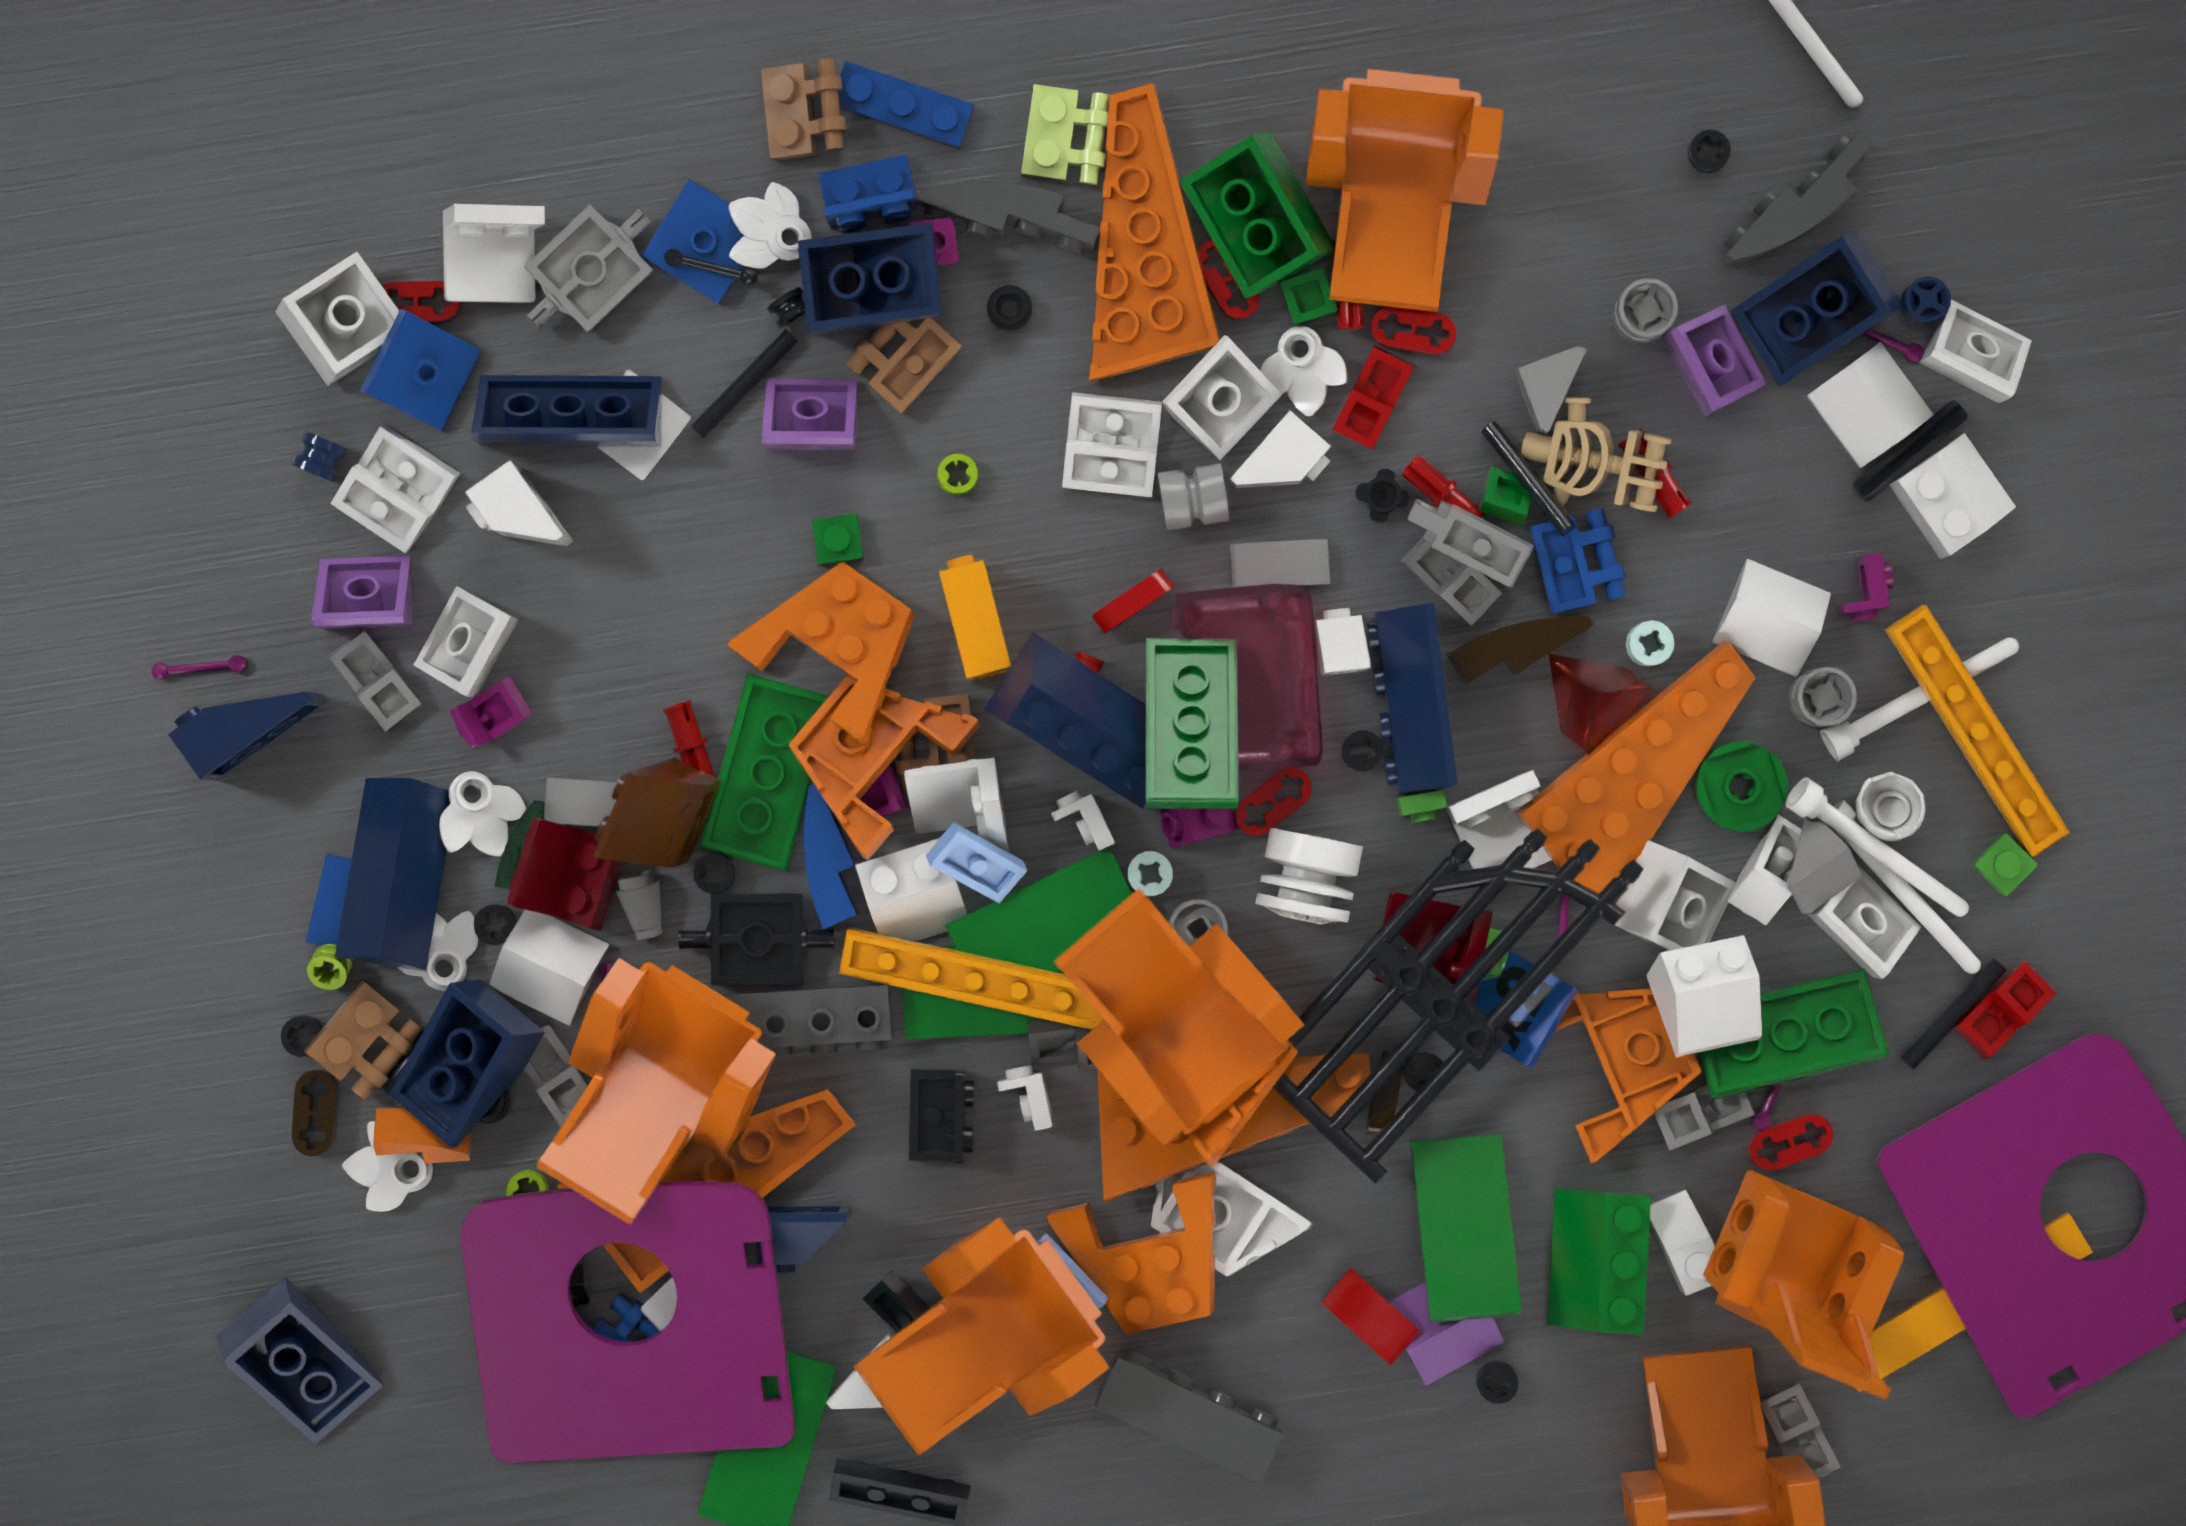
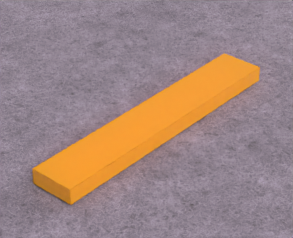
M1920 605L1884 629L2024 851L2033 858L2069 834L2068 828L1927 605Z
M852 927L847 929L839 974L1091 1030L1104 1020L1065 974Z
M2066 1212L2044 1225V1229L2051 1241L2067 1255L2083 1259L2093 1253L2070 1213ZM1943 1287L1874 1327L1869 1341L1881 1379L1965 1330Z

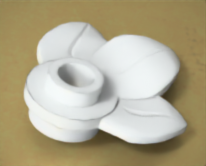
M770 183L764 195V200L755 197H745L735 200L728 205V210L734 224L740 233L744 235L733 246L729 257L742 266L764 269L773 264L777 259L783 261L798 260V241L812 239L810 228L799 218L798 200L789 189L780 184ZM783 231H794L797 235V243L792 246L786 245L781 237Z
M1296 326L1288 329L1279 340L1278 352L1267 358L1260 370L1282 395L1288 393L1290 400L1296 408L1309 417L1313 416L1323 405L1327 395V385L1338 386L1347 383V369L1342 356L1337 351L1323 346L1322 339L1318 333L1305 326ZM1305 341L1309 347L1308 353L1304 357L1299 358L1295 354V346L1298 342Z
M469 771L462 773L450 785L448 794L450 805L439 818L440 837L443 845L450 853L459 850L470 841L482 853L500 857L503 855L508 842L507 822L526 816L525 804L521 796L509 786L492 785L491 781L479 772ZM466 787H473L477 790L479 795L477 802L470 803L465 800L463 791Z
M465 911L448 923L436 913L426 971L398 968L406 975L422 977L429 987L437 991H446L451 982H462L467 973L465 960L472 955L478 946V937L475 934L473 925L474 917L471 912ZM438 961H446L450 964L451 973L448 977H440L436 973L435 966Z
M371 1121L367 1124V1134L371 1146L352 1154L344 1161L342 1167L354 1181L370 1187L366 1197V1209L386 1212L400 1206L409 1192H415L427 1186L432 1179L434 1166L433 1163L424 1164L422 1152L376 1155L373 1146L375 1121ZM408 1160L416 1162L419 1166V1173L416 1177H408L404 1173V1164Z

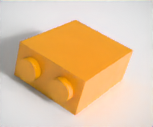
M967 555L946 561L948 569L939 571L967 680L970 682L1008 672L1011 667V661L984 560L975 562L973 555Z

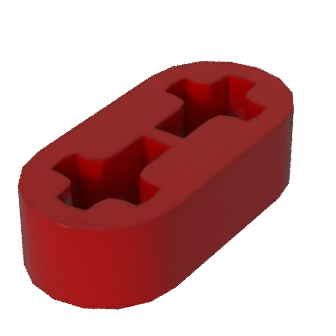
M1213 240L1205 242L1199 248L1198 254L1209 292L1226 317L1237 321L1250 318L1256 312L1260 295L1257 294L1247 300V310L1242 311L1238 306L1230 308L1227 302L1231 299L1232 295L1226 284L1232 281L1240 293L1242 292L1225 262L1223 266L1229 276L1222 279L1215 267L1207 270L1204 266V263L1208 260V250L1213 249L1216 254H1220Z
M443 281L391 282L382 285L390 298H392L393 292H397L402 300L414 301V306L400 307L399 311L403 309L430 324L449 323L457 318L461 311L462 302H452L451 305L444 306L443 314L439 315L434 307L421 306V300L436 299L437 291L442 290L444 294Z
M1386 306L1373 316L1370 324V334L1379 346L1386 349L1435 356L1447 352L1452 347L1456 339V327L1448 316L1441 313ZM1388 315H1393L1396 317L1397 325L1411 327L1410 333L1396 332L1393 339L1385 338V331L1378 329V322H1386ZM1433 322L1440 323L1441 331L1448 333V339H1441L1438 346H1431L1429 337L1415 334L1416 328L1428 330L1432 327Z
M1161 568L1105 605L1091 617L1103 635H1105L1170 592L1175 586L1164 569Z
M1291 767L1277 772L1238 804V809L1235 811V821L1239 829L1245 834L1259 836L1269 832L1270 828H1274L1310 797L1312 787L1308 775L1301 769ZM1284 776L1291 780L1299 777L1303 782L1299 787V792L1302 796L1297 800L1292 796H1288L1277 803L1273 796L1283 788L1280 780ZM1269 800L1273 808L1263 816L1266 824L1261 828L1256 824L1248 827L1243 821L1248 815L1244 808L1250 803L1257 808Z
M1813 1113L1802 1114L1755 1132L1748 1140V1157L1753 1164L1761 1169L1768 1171L1778 1170L1826 1151L1832 1144L1833 1129L1829 1121L1820 1115ZM1807 1122H1810L1814 1127H1822L1823 1133L1817 1136L1818 1144L1812 1146L1808 1141H1800L1798 1143L1793 1141L1792 1137L1806 1132L1805 1124ZM1768 1137L1770 1142L1773 1143L1786 1140L1788 1146L1774 1152V1161L1770 1162L1767 1157L1758 1156L1757 1150L1763 1147L1762 1139Z

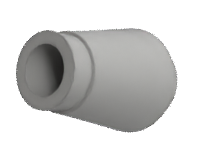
M637 871L617 878L619 888L615 892L632 930L635 932L636 939L643 940L661 935L663 931L661 927L660 882L654 879L653 871Z

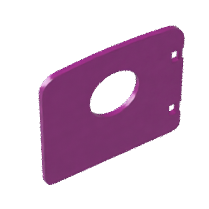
M2087 1034L2078 1037L1880 1149L1877 1155V1166L1962 1321L2003 1400L2015 1415L2021 1418L2036 1416L2061 1402V1399L2081 1388H2086L2186 1330V1317L2176 1321L2170 1310L2186 1300V1144L2152 1086L2121 1042L2102 1034ZM2085 1153H2105L2123 1161L2138 1178L2145 1201L2143 1221L2133 1240L2118 1253L2098 1260L2077 1259L2061 1251L2047 1235L2040 1213L2042 1192L2050 1175L2066 1160ZM2070 1366L2076 1378L2054 1390L2048 1377Z
M660 1182L631 1225L571 1188L488 1199L480 1202L469 1211L461 1226L460 1240L489 1443L492 1454L498 1460L507 1463L779 1447L791 1441L796 1429L793 1397L790 1390L789 1365L777 1269L774 1262L770 1214L765 1201L755 1190L740 1183ZM624 1242L641 1246L662 1260L674 1279L677 1303L672 1319L660 1332L644 1340L622 1342L603 1337L584 1323L573 1305L570 1282L575 1265L590 1250L608 1243ZM746 1242H761L763 1264H748ZM763 1376L778 1377L780 1397L765 1398Z

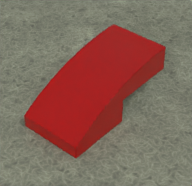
M1374 345L1332 430L1373 450L1415 365Z
M2023 961L1979 1000L1956 1024L1954 1029L1984 1060L1991 1058L2021 1026L2027 1025L2057 993L2026 961Z
M1352 1268L1349 1269L1321 1301L1323 1305L1390 1366L1421 1332Z

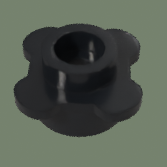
M1390 469L1379 470L1376 478L1369 483H1360L1355 491L1356 498L1359 501H1363L1369 508L1370 518L1378 523L1386 521L1388 514L1396 508H1404L1409 503L1408 492L1400 489L1399 484L1394 480L1395 474ZM1384 491L1387 495L1384 500L1378 498V493Z

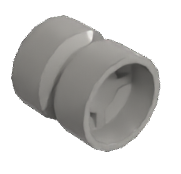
M1643 278L1634 281L1624 289L1613 305L1612 320L1615 329L1624 339L1632 343L1645 344L1655 341L1672 326L1677 317L1678 302L1675 293L1668 284L1658 279Z
M1221 463L1196 467L1192 476H1187L1183 470L1157 473L1166 531L1191 527L1195 518H1199L1204 525L1229 521Z
M1823 667L1804 672L1794 680L1789 689L1788 696L1790 711L1795 718L1806 726L1816 728L1843 722L1851 715L1856 706L1857 699L1855 684L1850 677L1838 668Z
M1191 899L1182 902L1174 909L1169 919V924L1188 946H1191L1216 923L1228 935V923L1224 913L1217 905L1204 899Z

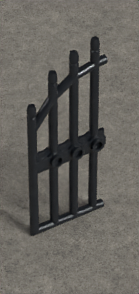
M1538 828L1530 832L1525 837L1523 844L1518 845L1501 865L1458 871L1460 864L1465 863L1475 849L1464 839L1451 850V855L1445 857L1299 1016L1304 1026L1292 1035L1289 1041L1296 1048L1367 969L1375 974L1388 988L1298 1086L1283 1073L1272 1088L1374 1184H1377L1388 1172L1378 1162L1379 1159L1468 1063L1478 1071H1481L1511 1038L1501 1027L1602 917L1614 926L1624 916L1626 912L1615 903L1628 890L1629 884H1633L1640 877L1644 869L1634 859L1619 871L1618 877H1614L1600 893H1597L1574 880L1583 871L1585 864L1590 863L1595 858L1600 849L1591 839L1582 843L1576 850V854L1570 856L1557 872L1524 867L1532 858V854L1538 852L1547 839V836ZM1508 883L1541 888L1454 984L1433 966ZM1480 886L1420 953L1399 935L1437 893ZM1561 894L1585 906L1586 908L1488 1015L1467 998L1470 992ZM1403 1000L1422 1019L1333 1116L1330 1117L1311 1098L1393 1008ZM1436 1031L1455 1051L1364 1149L1345 1131L1346 1127Z

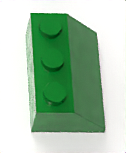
M1271 131L1250 135L1179 181L1245 299H1249L1281 281L1302 272L1335 250L1333 241Z
M1554 1188L1547 1311L1548 1325L1595 1332L1644 1334L1651 1197L1649 1195L1639 1192Z

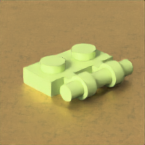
M1034 84L1021 176L1066 182L1068 165L1081 166L1079 183L1097 185L1099 169L1104 168L1106 154L1102 153L1105 129H1107L1110 95L1092 93L1090 109H1077L1079 90ZM1074 125L1087 126L1084 150L1071 149Z

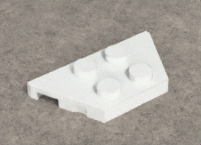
M1220 1161L1212 1167L1206 1164L1194 1170L1184 1171L1165 1178L1156 1184V1200L1153 1204L1151 1227L1160 1233L1184 1228L1172 1185L1178 1180L1215 1172L1214 1211H1216V1227L1213 1229V1254H1215V1269L1227 1277L1309 1230L1313 1225L1311 1221Z

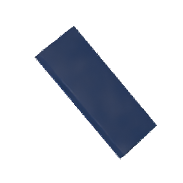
M481 375L471 432L472 440L481 446L661 447L662 378L661 376Z
M366 778L335 952L336 958L426 971L447 852L440 837L439 818L450 805L449 790L412 778Z

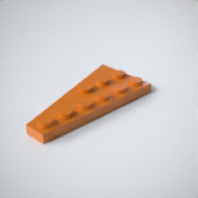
M1154 83L1115 93L1109 97L1105 180H1103L1102 194L1104 198L1102 222L1100 223L1095 291L1097 293L1096 313L1092 334L1093 355L1089 381L1091 382L1208 351L1221 340Z
M1723 641L1516 813L1531 832L1538 828L1547 836L1542 847L1558 868L1570 856L1576 854V850L1582 843L1589 839L1595 842L1600 847L1597 855L1590 863L1585 864L1583 871L1574 880L1600 893L1614 877L1619 876V871L1633 859L1636 861L1641 855L1647 840L1651 841L1756 677L1731 643Z
M1351 1054L1311 1098L1330 1117L1371 1074L1370 1054ZM1326 1055L1295 1057L1284 1071V1074L1298 1086ZM1097 1070L1104 1204L1118 1199L1119 1196L1139 1188L1144 1189L1157 1184L1158 1181L1208 1164L1187 1134H1184L1182 1131L1163 1146L1103 1074ZM1272 1088L1220 1159L1251 1148L1254 1144L1275 1136L1277 1138L1288 1134L1292 1130L1307 1125L1310 1122Z
M828 1088L750 1116L747 1124L723 1158L691 1139L661 1182L740 1183L755 1190L763 1198L852 1129L856 1123ZM563 1183L556 1185L558 1189L569 1188ZM624 1242L603 1245L639 1293L669 1271L660 1258L641 1246Z

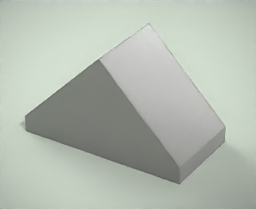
M1576 346L1519 367L1514 372L1536 433L1546 435L1550 431L1587 349Z
M1808 816L1804 819L1788 882L1790 891L1802 914L1813 912L1862 877L1850 848L1823 821L1817 817L1811 819Z

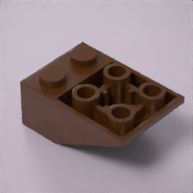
M675 757L630 771L627 775L623 774L613 790L612 799L616 800L612 812L610 816H606L601 821L596 831L595 840L599 843L593 856L605 860L670 868L687 863L722 781L691 765H687Z

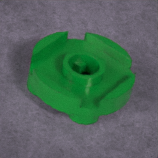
M1748 741L1726 743L1711 751L1698 766L1695 780L1696 799L1704 815L1717 827L1735 832L1757 830L1772 822L1778 811L1782 808L1783 801L1786 799L1788 792L1787 775L1778 757L1772 752L1767 751L1763 746ZM1741 773L1744 780L1751 779L1753 782V788L1747 790L1748 798L1741 800L1738 794H1731L1729 790V785L1734 783L1733 776Z

